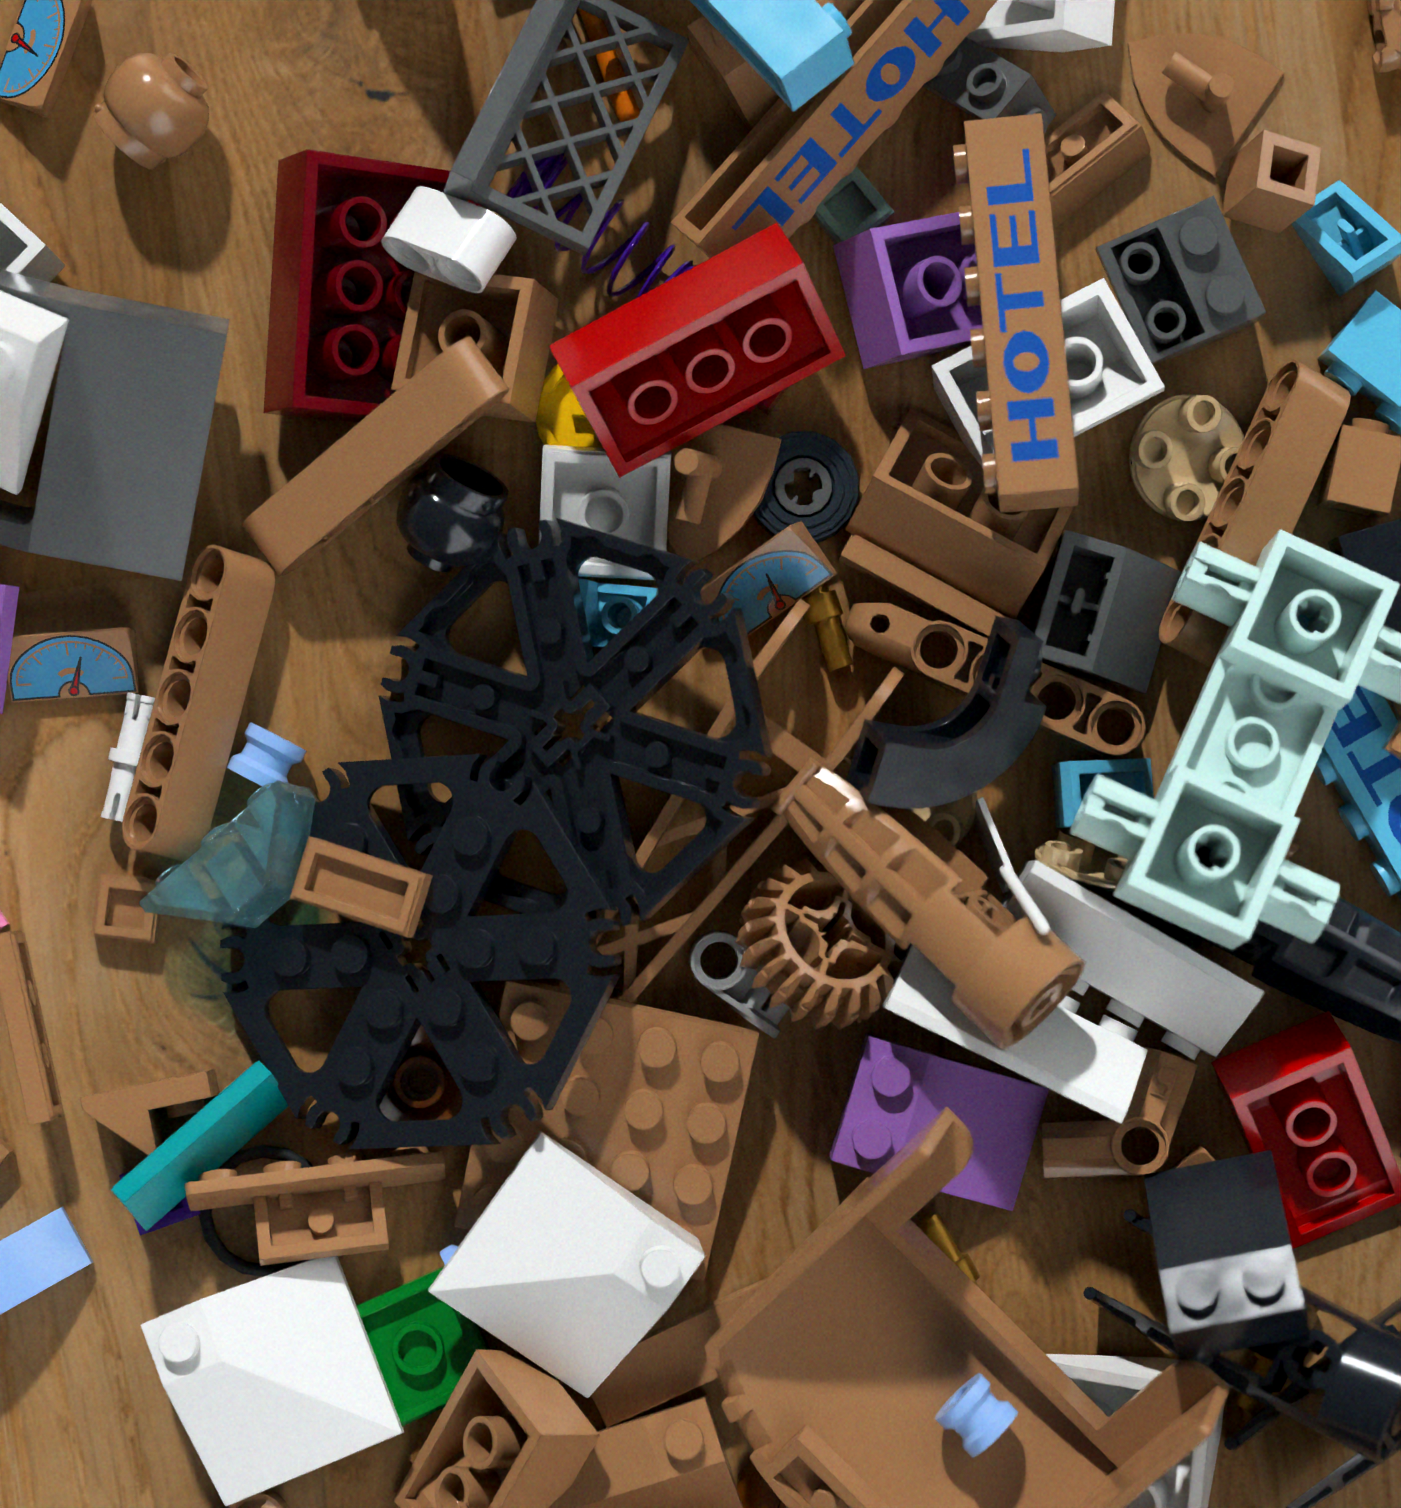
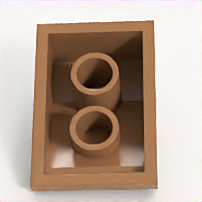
M476 1349L393 1500L399 1508H548L572 1485L600 1434L552 1374L515 1350Z

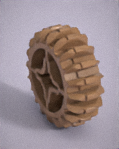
M805 858L795 863L791 868L784 865L774 870L765 882L761 881L750 894L751 898L741 910V916L738 921L743 927L738 931V937L735 943L747 949L742 955L740 966L754 969L757 972L751 989L766 987L772 993L769 1008L784 1003L790 1007L791 1022L803 1019L808 1014L815 1030L822 1026H827L830 1022L840 1030L844 1026H850L855 1020L860 1023L863 1020L869 1019L879 1009V1006H882L893 987L894 979L903 965L901 960L905 957V952L909 945L905 950L900 947L864 911L821 863L814 867Z

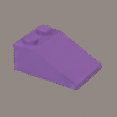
M959 212L872 228L833 245L863 369L915 359L971 345L970 329L982 328L980 305L969 307L967 305L964 268L977 265L975 244L962 245Z
M865 1033L829 1156L831 1161L875 1174L943 1109L948 1107L967 1126L972 1135L974 1146L972 1157L966 1167L940 1192L1013 1211L1049 1088Z

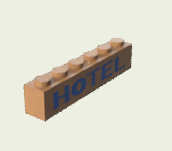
M865 0L847 20L852 34L846 39L855 64L794 112L779 98L671 223L709 258L775 223H778L789 239L799 227L806 224L813 217L817 206L836 184L855 169L859 158L879 135L898 120L902 109L922 86L941 71L944 61L964 38L983 23L987 12L998 0Z
M1042 113L964 121L965 144L953 145L956 184L969 183L971 205L958 206L962 245L975 244L977 266L965 267L964 273L968 307L980 305L982 328L970 329L973 368L986 367L988 391L976 392L979 431L992 430L994 453L982 454L985 494L998 492L1000 513L1078 506L1079 485Z

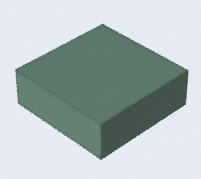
M856 166L848 176L836 184L817 206L813 218L831 240L837 244L866 230L881 227L894 216V211Z

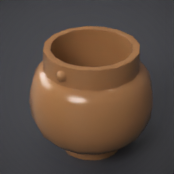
M172 52L165 59L152 53H138L124 60L112 72L105 85L103 95L105 100L101 104L95 105L93 117L104 134L128 157L149 170H155L161 163L166 162L167 158L179 157L188 152L205 133L209 122V106L202 95L208 89V85L190 64Z

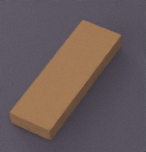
M856 534L855 536L851 535L838 561L947 621L987 639L989 638L995 616L1005 617Z
M21 931L0 933V997L28 1125H34L60 1118L64 1112L25 934Z

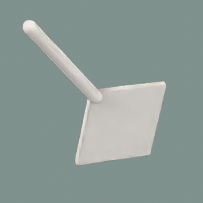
M984 798L977 799L975 805L976 815L973 823L1002 893L1010 889L1038 933L1047 934L1050 926L1015 874Z

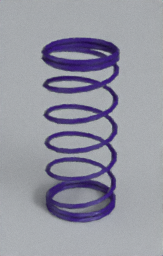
M564 153L534 161L545 189L551 188L568 164L566 157L563 159ZM525 171L514 182L507 196L517 198L533 193ZM581 194L575 195L555 213L558 219L568 211L562 223L569 224L583 202ZM618 200L606 213L586 256L583 255L581 271L583 274L595 273L623 252L610 275L606 291L609 297L619 296L650 274L640 290L638 298L648 291L662 267L675 251V245H670L638 276L613 292L612 287L619 271L634 247L650 227L649 222H645L612 254L597 265L587 269L586 264L593 248L608 224L624 204L623 200ZM537 205L532 208L538 210L539 206ZM555 242L557 252L570 250V248L566 246L561 247L560 243ZM693 260L685 262L665 282L697 265H693Z

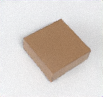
M98 873L91 936L157 944L165 881Z

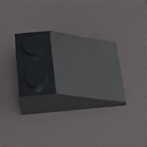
M1272 1150L1144 1175L1161 1285L1170 1332L1179 1360L1311 1336Z

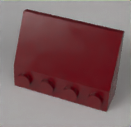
M309 149L278 160L264 413L318 420L360 422L395 393L391 390L415 271L403 266L390 256L382 246L381 240L416 187L424 186L443 193L450 174L449 170ZM469 200V203L482 207L481 205Z

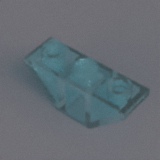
M279 780L259 788L249 797L247 801L248 807L231 822L222 824L207 833L201 841L202 847L184 863L172 866L157 878L155 882L156 887L139 901L141 907L147 913L178 919L257 928L290 899L308 837H310L315 797L308 788Z

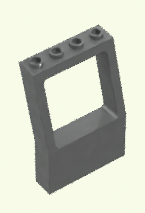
M0 269V291L69 319L63 338L36 504L31 507H25L0 500V545L29 553L182 581L230 319L73 289Z

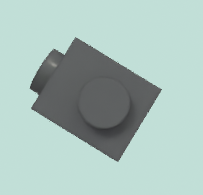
M965 37L944 61L941 71L922 86L977 120L1042 113L1043 131L1045 134L1048 125L1057 116L1031 74L968 37Z

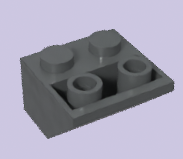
M1214 196L1104 243L1095 249L1122 311L1152 364L1207 346L1256 324L1266 314V310Z
M1065 530L1061 533L1056 543L1031 631L1043 641L1041 647L1042 663L1146 694L1161 644L1159 639L1160 623L1174 593L1181 571L1129 548Z

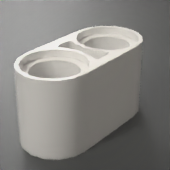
M420 186L416 187L381 242L387 253L403 266L465 291L481 293L516 241V234L511 226L495 213L432 188Z

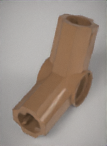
M1145 1046V1049L1148 1051L1122 1124L1115 1120L1041 1123L1044 1179L1108 1176L1141 1177L1156 1171L1168 1157L1169 1147L1198 1065L1172 1054ZM1130 1130H1146L1155 1138L1158 1147L1157 1155L1149 1164L1135 1165L1127 1161L1123 1156L1121 1141L1123 1136Z

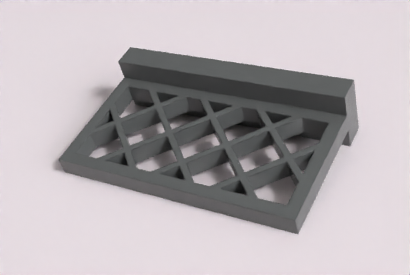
M536 0L450 171L443 193L467 202L471 200L586 256L690 40L610 0ZM578 8L602 19L610 37L580 45L571 23ZM564 38L568 48L557 51ZM647 41L669 52L663 66L638 73L627 46ZM615 49L626 77L596 85L586 57ZM574 61L584 88L554 96L546 76L548 68ZM654 83L649 96H647L644 85ZM539 89L543 100L531 103ZM631 89L640 114L638 118L613 125L602 97ZM590 101L600 129L571 137L560 109ZM548 113L559 140L529 149L520 128L522 120ZM630 134L622 149L618 137ZM513 141L517 152L505 155ZM606 141L615 163L613 170L587 177L576 149ZM564 153L575 181L545 189L534 161ZM522 165L533 193L511 198L489 186L496 172ZM604 186L597 201L592 189ZM580 193L589 214V219L583 231L581 232L558 221L550 202ZM538 205L540 211L533 209L531 207Z

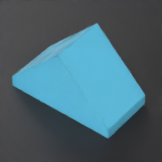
M1341 180L1318 193L1315 197V205L1291 224L1339 297L1393 263L1401 255V234Z
M1151 758L1067 761L1051 765L1056 828L1072 827L1080 804L1096 774L1154 799Z

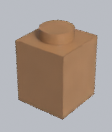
M1267 130L1260 132L1229 160L1223 217L1280 234L1315 205L1321 147Z
M1353 418L1351 426L1341 425L1327 455L1316 506L1374 519H1380L1390 513L1401 463V437L1389 435L1390 425L1364 418Z

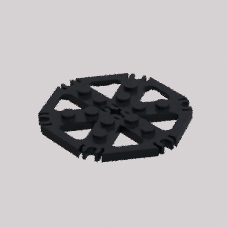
M556 518L560 528L555 521L545 519L539 521L541 541L534 549L529 547L524 529L515 527L508 529V534L498 533L485 556L473 565L465 566L396 635L408 637L418 643L420 647L392 646L390 653L407 661L409 673L402 681L394 678H382L381 685L387 691L404 694L403 702H398L389 696L378 695L391 759L425 757L421 740V727L424 721L432 715L508 739L509 741L492 757L504 763L502 771L498 774L497 778L499 788L502 791L509 789L518 773L532 777V786L534 782L542 784L548 796L552 795L554 806L611 900L618 908L622 925L638 924L639 917L640 921L649 920L755 819L743 817L732 811L730 808L731 804L741 809L760 807L761 800L749 797L742 791L741 780L748 772L769 776L771 768L765 762L747 759L746 751H756L765 757H773L744 616L742 608L734 607L725 619L718 622L717 617L725 615L732 608L735 598L731 594L721 593L712 603L707 605L703 602L701 589L713 577L712 572L709 569L699 568L692 571L686 577L690 569L700 563L699 561L564 519ZM597 557L650 574L657 582L658 594L594 656L578 581V573L582 564L591 558ZM497 582H506L509 585L527 676L459 654L452 648L449 641V632L454 622L490 586ZM713 648L722 655L736 713L735 726L728 735L722 738L712 737L637 712L700 650ZM588 711L584 714L585 719L580 724V729L585 734L583 738L567 737L562 741H558L562 737L561 733L567 726L562 718L564 713L578 715ZM611 716L612 719L600 729L599 726ZM572 755V758L565 764L564 761ZM619 777L700 803L705 810L706 823L703 830L658 872L651 873L645 871L637 862ZM430 783L397 785L408 841L418 840L414 849L418 855H429L452 809L453 797L447 802L440 801L433 794ZM531 787V789H530L528 795L521 801L522 804L524 803V801H525V800L528 798V796L530 795L531 790H532V787ZM428 828H431V831H432V832H431V833H428V834H426V835H424V836L419 840V838L421 837V835L423 834V832H424L425 830H427ZM498 871L484 900L522 914L550 913L559 910L564 905L567 899V891L562 894H554L505 877ZM606 910L593 913L591 915L593 920L605 918Z
M469 754L338 762L345 770L348 780L337 769H325L322 773L330 785L328 797L320 802L311 787L300 786L296 789L297 798H286L222 927V930L237 928L247 930L246 937L228 936L220 940V948L239 949L244 954L245 959L242 969L238 972L221 973V981L228 984H248L249 987L246 991L238 993L223 992L265 1066L278 1081V1088L296 1119H306L305 1126L310 1129H319L324 1124L327 1115L330 1112H334L340 1120L339 1130L333 1140L338 1145L349 1144L355 1139L356 1135L357 1139L349 1149L501 1144L493 1135L491 1128L501 1139H511L517 1135L508 1119L510 1109L514 1105H518L523 1109L529 1121H538L544 1117L543 1108L538 1099L531 1095L532 1091L541 1099L544 1110H553L620 975L615 974L605 977L593 974L595 967L614 968L622 964L621 956L602 955L596 947V939L599 934L604 931L620 930V922L607 918L593 920L591 916L598 911L606 909L618 911L542 784L534 782L532 786V777L518 773L512 786L506 791H502L498 786L497 778L498 774L502 771L504 763L498 759L489 758L483 763L487 755ZM441 783L450 790L453 797L452 809L420 871L433 876L414 938L418 941L430 940L432 948L425 954L426 960L429 963L427 965L429 970L425 969L421 963H407L405 956L412 951V946L409 942L411 937H404L362 922L279 926L269 920L265 911L266 900L291 850L297 844L307 842L308 837H316L408 867L370 803L373 794L384 786ZM531 787H532V790H531L530 795L528 796V798H527V799L524 801V803L522 804L521 801L528 795V793H529V791H530V789H531ZM298 801L300 805L308 811L306 815L300 809ZM529 830L534 833L566 884L567 899L564 905L559 910L550 913L476 916L518 831ZM384 933H386V935H387V937L389 938L391 944L393 945L392 948L390 947V945L388 944L387 940L385 939V937H384V935H383ZM557 978L568 986L571 993L570 1005L541 1060L533 1064L524 1062L477 982ZM412 980L415 982L416 986L418 987V989H419L418 992L416 991V989L414 988L413 984L411 983ZM362 987L322 1067L311 1073L300 1069L269 1017L268 1005L271 998L279 991ZM420 1025H422L462 1093V1107L456 1116L447 1120L392 1121L384 1116L380 1105ZM316 1100L317 1103H315V1104L309 1109V1107H310V1105L313 1103V1101Z

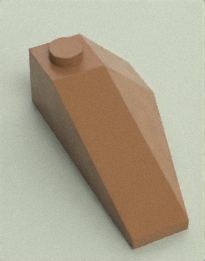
M708 1395L597 1430L600 1436L574 1482L548 1507L743 1508Z

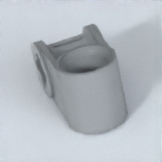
M710 930L701 934L693 942L689 950V965L693 975L702 985L728 1002L731 1009L776 1039L781 1032L778 1024L790 1007L782 1003L779 1006L769 1008L770 999L763 1009L761 1008L771 992L766 987L751 989L757 972L754 969L740 966L742 955L747 949L735 943L736 936L724 930ZM714 942H724L731 945L736 954V963L733 969L722 977L707 975L700 965V956L703 950Z

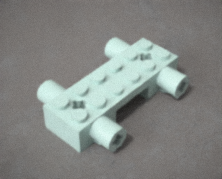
M1281 529L1263 548L1256 566L1199 541L1178 580L1172 601L1229 626L1159 790L1155 799H1152L1096 774L1080 804L1070 830L1071 834L1128 859L1113 896L1230 950L1236 949L1250 939L1258 919L1313 944L1327 924L1334 904L1338 899L1340 884L1289 862L1284 857L1300 822V819L1295 817L1294 814L1338 711L1351 701L1357 685L1401 705V633L1383 625L1400 586L1399 583ZM1300 614L1310 619L1308 629L1312 633L1301 628L1300 622L1297 621V617ZM1202 846L1211 850L1209 861L1214 866L1209 870L1199 864V858L1195 855V852Z

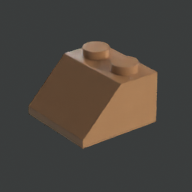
M414 272L391 390L396 392L446 349L466 337H471L510 389L497 404L482 416L535 423L559 299L535 279L493 274L481 293H472Z

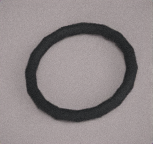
M258 1145L238 1150L218 1169L233 1170L244 1162L260 1158L297 1161L302 1164V1168L314 1166L310 1161L288 1148ZM212 1209L200 1210L201 1214L198 1216L204 1240L221 1262L241 1274L264 1277L308 1261L303 1260L263 1266L260 1263L245 1261L230 1252L216 1234Z

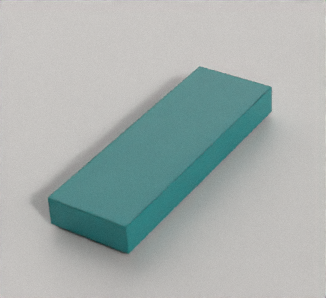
M260 1061L255 1062L113 1186L111 1191L145 1231L150 1229L186 1197L185 1183L199 1181L201 1173L218 1169L289 1106L278 1088L279 1083Z

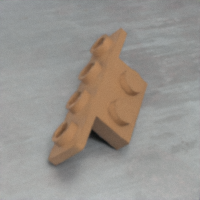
M400 1147L391 1152L392 1157L366 1160L364 1154L346 1153L329 1158L327 1160L328 1165L302 1168V1164L297 1161H281L264 1166L263 1173L238 1176L237 1171L232 1169L210 1170L201 1173L199 1181L185 1183L186 1198L191 1211L254 1204L261 1266L389 1250L382 1188L444 1180L443 1151L430 1152L429 1147Z

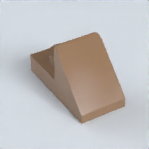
M214 1068L81 1097L80 1102L82 1111L145 1154L150 1155L165 1142L158 1108L166 1107L168 1118L197 1113L205 1107L204 1098L215 1096L220 1091Z

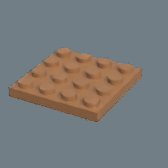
M530 980L506 981L498 1018L525 1063H536L545 1055L570 1005L571 993L569 989ZM609 998L553 1110H544L541 1099L532 1091L531 1095L538 1099L543 1108V1118L538 1121H529L523 1109L518 1105H514L510 1109L508 1119L517 1135L511 1139H501L491 1128L493 1135L501 1144L471 1145L454 1227L471 1230L541 1131L697 1237L705 1258L690 1278L704 1281L759 1031Z

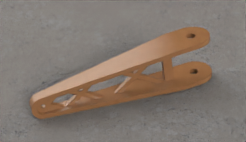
M799 599L753 661L757 682L811 607L802 599ZM896 667L892 668L836 747L826 758H823L765 716L772 753L798 772L810 758H814L821 766L833 772L860 737L865 719L872 720L904 676V673ZM732 694L707 735L722 738L731 732V723L733 725L736 723ZM786 787L756 797L761 800L759 808L741 809L735 806L730 808L739 815L745 816L770 807ZM671 794L635 854L640 867L644 869L657 847L701 832L706 823V816L667 830L685 801V798ZM783 814L775 816L727 873V845L713 858L712 891L693 912L639 931V922L638 924L625 926V937L597 946L606 931L599 934L596 939V947L600 954L614 955L625 951L623 994L612 997V999L632 1003L788 824ZM606 909L605 918L613 919L618 911ZM675 933L637 976L638 946ZM562 980L559 981L557 987L569 989Z

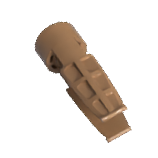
M845 757L833 772L821 766L814 758H810L772 804V810L779 815H784L795 833L813 855L900 947L905 950L912 943L956 985L951 1002L999 1048L1005 1050L1030 1034L1052 1013L1074 987L1084 970L1085 961L1051 929L1047 934L1043 935L1038 933L1028 916L1018 920L984 888L988 881L986 874L911 809L868 803L861 796L860 792L847 780L852 763L848 758Z

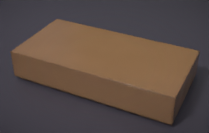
M308 837L290 899L404 937L414 938L433 876L326 840Z

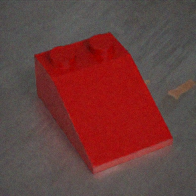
M1329 1011L1211 1062L1249 1153L1272 1150L1292 1249L1401 1203L1400 1170L1353 1050Z

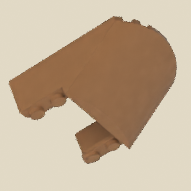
M948 1107L943 1109L870 1178L866 1177L704 1345L709 1369L715 1368L725 1395V1400L721 1405L730 1424L737 1421L743 1435L753 1449L749 1458L771 1489L788 1508H1124L1211 1435L1230 1387L1206 1365L1196 1361L1179 1360L1163 1370L1108 1417L910 1220L914 1214L966 1167L972 1157L974 1146L972 1135L967 1126ZM981 1373L990 1382V1393L998 1401H1008L1018 1413L1009 1427L987 1449L979 1455L972 1457L962 1447V1437L954 1429H944L934 1418L946 1401L963 1384L976 1374Z

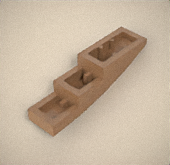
M769 1277L717 1299L702 1310L649 1332L591 1394L606 1427H610L718 1378L715 1368L709 1369L704 1345Z

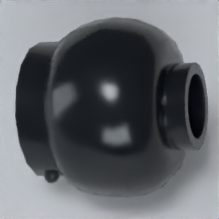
M450 454L435 456L428 470L420 472L408 482L398 503L396 523L403 538L408 542V553L424 566L440 572H451L454 567L473 565L485 556L491 548L496 535L503 532L505 516L502 507L508 498L509 490L498 477L474 462Z

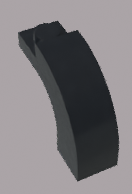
M995 616L975 682L960 705L943 718L920 726H900L865 719L847 780L860 792L861 796L868 803L906 809L940 806L969 796L987 786L1007 770L1022 754L1035 735L1047 706L1028 690L1030 683L1037 678L1041 669V647L1043 641L1019 620Z

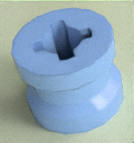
M250 722L245 731L247 743L241 753L232 756L227 768L276 794L284 796L289 787L287 775L292 765L301 763L307 751Z
M978 1373L963 1384L946 1401L934 1419L944 1429H954L962 1437V1447L972 1457H975L987 1449L1009 1427L1017 1416L1018 1411L1008 1401H998L990 1393V1382L981 1373Z

